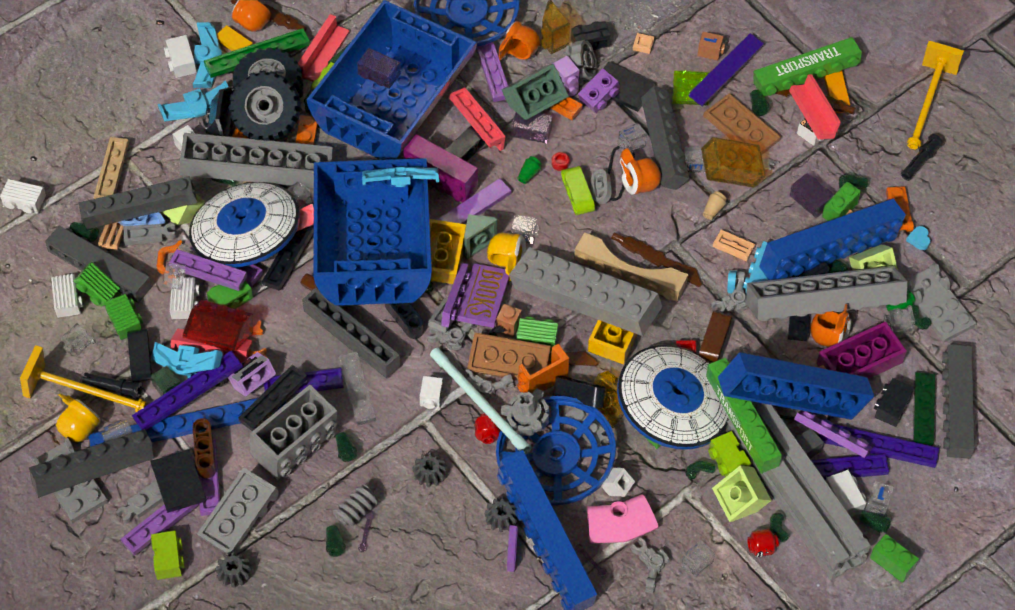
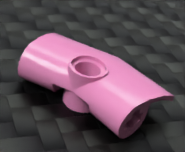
M643 494L624 502H614L611 505L587 506L590 543L628 542L658 529L656 518ZM615 512H620V513H622L623 515H621V516H616L614 513H615Z

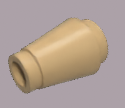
M717 191L710 194L703 216L712 220L726 205L725 201L727 198Z

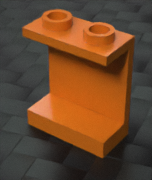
M559 344L553 346L551 364L532 375L528 373L522 364L519 365L517 387L520 392H530L533 394L536 389L545 391L555 385L556 376L568 377L569 357Z

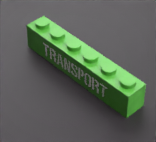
M853 37L754 70L753 83L761 97L773 95L776 92L788 90L793 85L805 84L809 74H812L814 79H818L850 67H855L861 64L862 52Z
M723 358L708 364L706 377L760 473L762 474L779 467L782 455L752 402L723 395L718 376L729 365L727 359Z

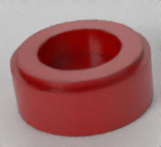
M555 153L552 156L551 165L557 171L567 169L570 165V158L566 153Z

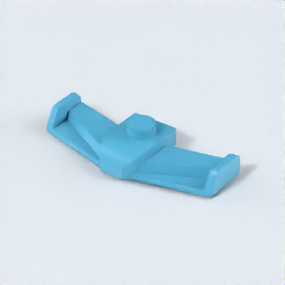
M198 22L197 28L201 45H195L194 62L195 64H200L193 82V88H211L215 77L211 78L204 66V60L222 55V51L220 50L215 26L210 22Z
M225 80L221 85L204 95L199 88L183 94L185 102L157 104L164 122L198 118L207 114L208 108H211L212 99L218 91L229 86Z
M418 167L369 170L362 172V184L366 185V182L390 179L391 185L396 187L407 186V184H410V179H436V182H439L438 168Z
M155 342L151 361L174 371L178 375L187 376L193 372L220 367L223 353L219 350L199 353L198 348L179 345L177 352Z

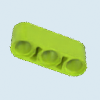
M577 166L561 170L562 180L575 215L595 211L594 201L581 167Z

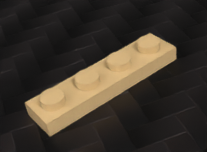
M110 137L94 199L116 194L129 146L128 139Z

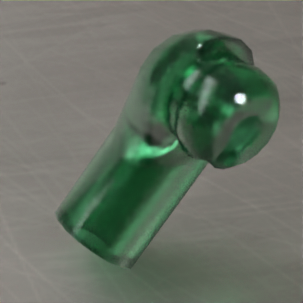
M913 305L909 308L912 324L921 330H926L931 326L930 318L927 319V317L922 318L920 316L919 306Z
M696 461L687 466L685 470L688 479H695L697 473L701 471L713 474L715 464Z
M774 513L770 517V530L785 543L790 535L782 529L784 516L781 513Z

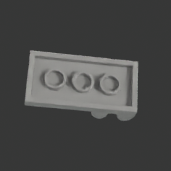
M934 263L928 269L905 279L907 280V289L915 297L914 306L940 340L945 343L974 328L976 322L951 292L948 276L941 278L939 276V265Z
M65 438L63 439L64 443L39 457H32L34 465H38L77 451H74L70 440ZM94 479L53 493L72 524L108 503Z
M243 467L197 535L231 556L258 517L262 518L267 514L268 503L277 500L278 489Z

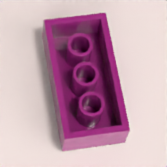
M417 134L404 148V159L427 158V168H438L439 182H436V179H428V185L434 186L441 193H446L452 196L454 200L463 203L478 190V168Z
M885 321L820 351L816 364L818 367L824 365L827 370L863 376L869 379L902 364L907 351Z

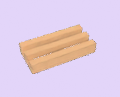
M118 222L105 225L98 242L99 246L118 250L124 234L123 226ZM119 228L114 244H111L116 229Z
M721 229L713 243V247L747 261L752 250L755 248V244Z

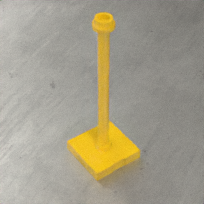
M928 41L922 65L933 68L935 71L913 136L908 138L907 146L910 149L916 150L921 145L919 138L942 71L957 75L964 50Z
M36 345L20 377L22 393L27 398H31L41 378L135 408V412H138L147 404L142 398L136 401L43 371L45 368L43 347Z

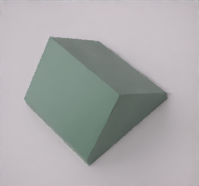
M468 214L464 236L466 259L471 258L488 247L491 238L497 234V219L495 217Z

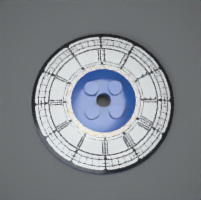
M267 182L238 184L215 194L198 209L189 228L190 242L193 250L199 257L230 267H244L256 264L273 256L289 243L298 229L300 210L293 195L279 185Z
M672 345L648 347L629 358L620 372L617 383V395L625 417L640 434L659 445L682 450L703 447L710 444L712 439L722 434L729 420L728 414L706 377L707 366L711 363L691 350ZM673 389L680 390L682 395L676 394Z

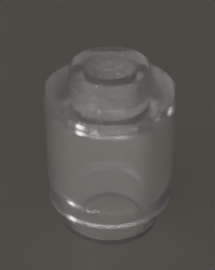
M119 420L103 427L104 432L101 435L104 442L133 432L127 420Z

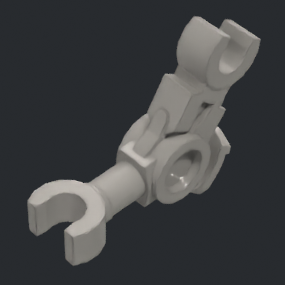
M737 271L735 290L731 295L722 298L721 301H714L711 304L712 309L718 307L720 310L717 312L724 313L726 310L730 312L736 308V311L741 313L748 308L746 295L743 291L745 272Z
M465 323L461 328L448 329L446 333L430 327V333H435V335L428 336L427 339L431 343L437 341L447 343L446 346L449 350H460L462 348L461 344L466 337L465 333L470 329L476 328L478 325Z
M469 369L465 370L466 375L469 376L467 380L484 398H489L495 393L494 390L501 388L511 389L514 387L511 375H506L500 381L492 383V381L483 380L478 375L474 377Z
M639 538L638 543L642 547L637 548L632 544L631 551L639 555V559L647 565L649 575L646 581L645 592L653 593L657 573L663 569L665 563H669L670 559L664 550L660 549L657 551L658 554H656L651 547L647 548L644 539Z

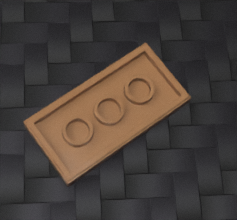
M730 93L703 114L709 122L754 160L781 140V136Z
M474 332L467 369L474 373L502 378L506 375H511L513 380H518L517 375L519 365L521 364L530 375L547 367L551 346Z

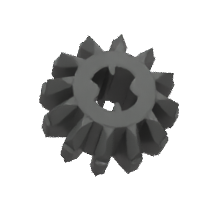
M431 452L427 457L422 453L421 459L416 458L415 465L412 467L414 479L419 480L420 485L426 483L428 488L430 483L437 486L438 481H443L444 475L447 473L445 461L440 460L439 455L433 457Z
M504 497L499 502L494 498L493 504L488 503L485 517L487 518V525H491L492 530L499 528L501 533L503 528L509 531L510 525L516 526L518 518L515 514V505H512L509 501L505 502Z
M232 552L229 557L224 554V560L218 559L219 566L215 570L218 573V580L223 581V585L227 586L231 583V587L234 588L235 583H239L242 586V579H249L248 573H251V567L248 566L249 560L247 558L244 559L242 553L236 556L235 552Z

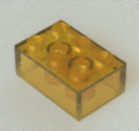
M712 137L701 148L707 180L755 188L766 177L760 145Z

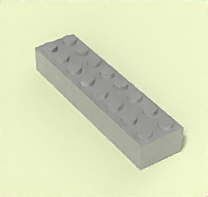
M184 133L180 156V175L314 188V162H331L333 147Z
M531 247L527 249L509 274L514 289L641 336L645 334L662 308L657 292Z
M894 266L750 282L747 283L746 304L757 320L768 321L771 318L785 319L796 315L806 316L813 313L824 314L830 311L842 312L844 311L845 304H847V309L860 310L864 307L878 308L881 305H899L907 301V280Z

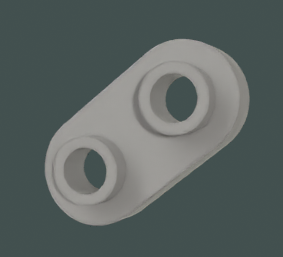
M603 169L595 171L591 176L592 198L598 204L608 202L612 194L610 175Z

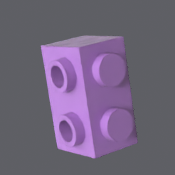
M602 68L578 93L580 101L596 114L599 110L601 111L605 108L607 101L611 97L614 98L619 93L620 85L613 76Z

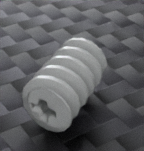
M363 483L361 484L362 487L356 488V493L352 492L350 498H345L344 503L338 505L339 509H333V514L344 526L347 524L354 526L353 518L360 521L358 514L361 513L365 516L364 508L372 509L370 502L375 505L378 504L374 493Z

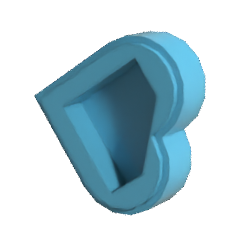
M918 226L908 235L906 241L917 249L926 250L930 244L928 230L923 226Z
M730 270L728 273L727 292L731 294L735 290L737 270Z

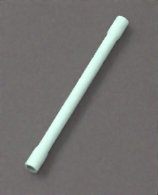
M434 348L430 353L434 361L454 379L509 438L518 451L523 450L525 455L528 454L531 446L504 420L449 361V358L439 348Z

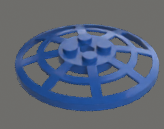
M414 0V12L416 15L420 16V13L430 14L433 22L440 26L443 25L438 21L436 15H446L450 22L443 27L449 30L455 26L465 28V34L460 35L471 40L491 31L498 33L490 38L475 41L477 42L476 47L492 43L504 36L510 25L517 20L519 13V0H513L504 4L502 0H496L497 5L488 6L486 0H446V9L435 8L438 0H432L430 8L420 6V0ZM464 8H470L471 10H470V11H464V10H462V9H464ZM514 8L512 20L506 28L497 26L502 19L503 10ZM498 12L497 18L493 23L485 20L488 13ZM482 25L487 28L472 34V27Z
M567 396L543 397L547 405L551 406V417H549L548 424H552V432H548L541 437L537 433L531 436H522L525 440L529 437L535 442L533 452L526 454L528 461H534L537 468L534 472L538 479L543 474L554 477V486L541 484L544 491L554 492V500H549L551 505L571 504L594 493L608 478L616 458L614 433L605 416L595 407L583 405L577 398ZM559 405L576 407L587 412L589 415L582 423L572 418L559 417ZM513 417V421L516 423V425H517V426H519V425L522 426V425H521L518 421H516V420L514 419V417ZM595 419L604 428L610 445L598 447L594 435L588 429ZM560 423L574 426L577 430L572 435L560 431ZM502 431L499 433L496 445L498 467L500 466L501 459L519 452L516 448L515 452L503 451L507 436ZM583 434L589 439L592 446L591 449L580 450L577 441ZM554 451L562 452L560 457L555 458L551 456ZM610 453L609 463L602 478L598 481L590 476L596 467L598 455ZM592 456L591 464L586 472L577 467L581 458ZM573 473L579 478L570 484L562 486L563 476ZM583 482L592 486V488L580 495L562 499V491L573 489Z

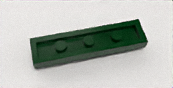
M915 372L913 442L929 446L934 444L935 374Z

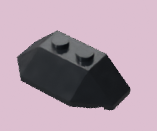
M234 86L220 89L212 99L211 108L207 110L209 122L205 124V132L208 135L233 136L234 122L231 118L229 105H231V94L233 95L235 91Z

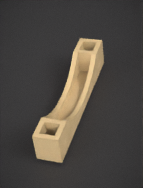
M585 232L575 248L574 260H577L579 263L589 265L598 271L611 274L615 278H621L631 284L657 292L668 300L678 302L687 285L688 274L671 267L665 269H644L629 265L613 255L602 239Z

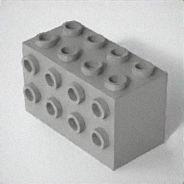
M308 385L250 433V454L277 481L281 477L285 478L291 473L293 467L297 464L301 465L311 452L315 453L320 449L324 441H329L335 436L337 410L311 385Z

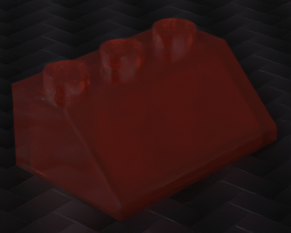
M200 300L191 309L183 332V338L236 352L253 334V314L244 310L233 309L226 305L215 304L208 300Z

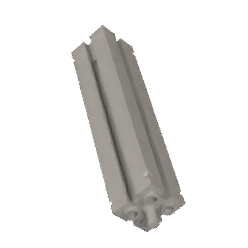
M751 401L782 455L779 467L762 474L728 416L727 432H733L739 442L738 448L741 451L744 450L751 462V466L754 467L759 478L816 561L826 571L830 581L843 575L846 570H852L865 563L866 553L869 552L871 545L863 537L860 529L773 406Z

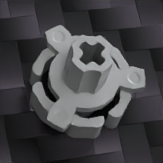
M581 40L574 42L572 47L570 45L566 46L565 52L579 69V85H583V80L594 78L596 75V70H591L597 68L596 56L594 55L592 45L589 41ZM565 56L557 58L556 61L564 58Z
M536 389L533 394L521 392L517 397H513L508 405L501 406V415L507 416L508 424L515 431H517V426L513 421V417L522 425L518 426L519 435L531 436L545 429L549 423L548 415L550 412L549 406L543 399L544 392ZM543 409L545 413L543 418L539 421L538 419L541 417Z

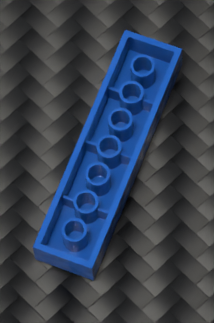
M890 199L768 242L759 267L768 280L785 279L793 275L797 276L809 269L811 270L821 262L830 264L834 260L844 259L854 253H861L870 247H876L881 243L895 240L906 214L894 199Z
M741 352L737 354L718 376L723 395L726 397L850 420L874 397L867 377Z
M521 450L501 459L497 474L498 481L501 485L505 486L509 502L514 503L516 507L515 514L519 521H523L525 534L534 543L533 549L537 557L541 556L544 562L542 567L547 575L550 574L553 580L551 582L552 587L556 593L559 592L562 598L561 604L563 609L585 610L593 606L597 593L524 451Z

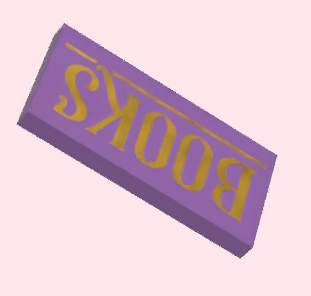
M474 263L456 321L491 328L495 327L496 318L499 314L510 278L506 274L505 269Z

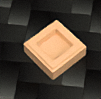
M637 33L633 50L650 54L654 36Z

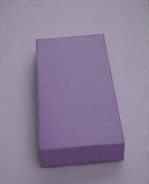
M511 525L509 528L507 556L508 572H514L518 537V527Z

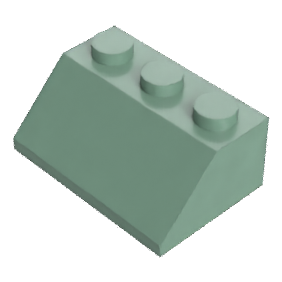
M554 64L544 66L501 89L508 105L525 120L569 97Z

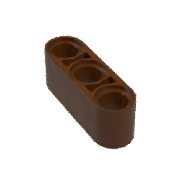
M717 311L712 313L699 355L709 362L713 363L719 360L732 320L731 315Z
M200 418L193 423L195 463L200 477L208 479L214 476L216 472L213 433L210 422L205 418ZM209 464V466L206 468L202 467L203 465Z

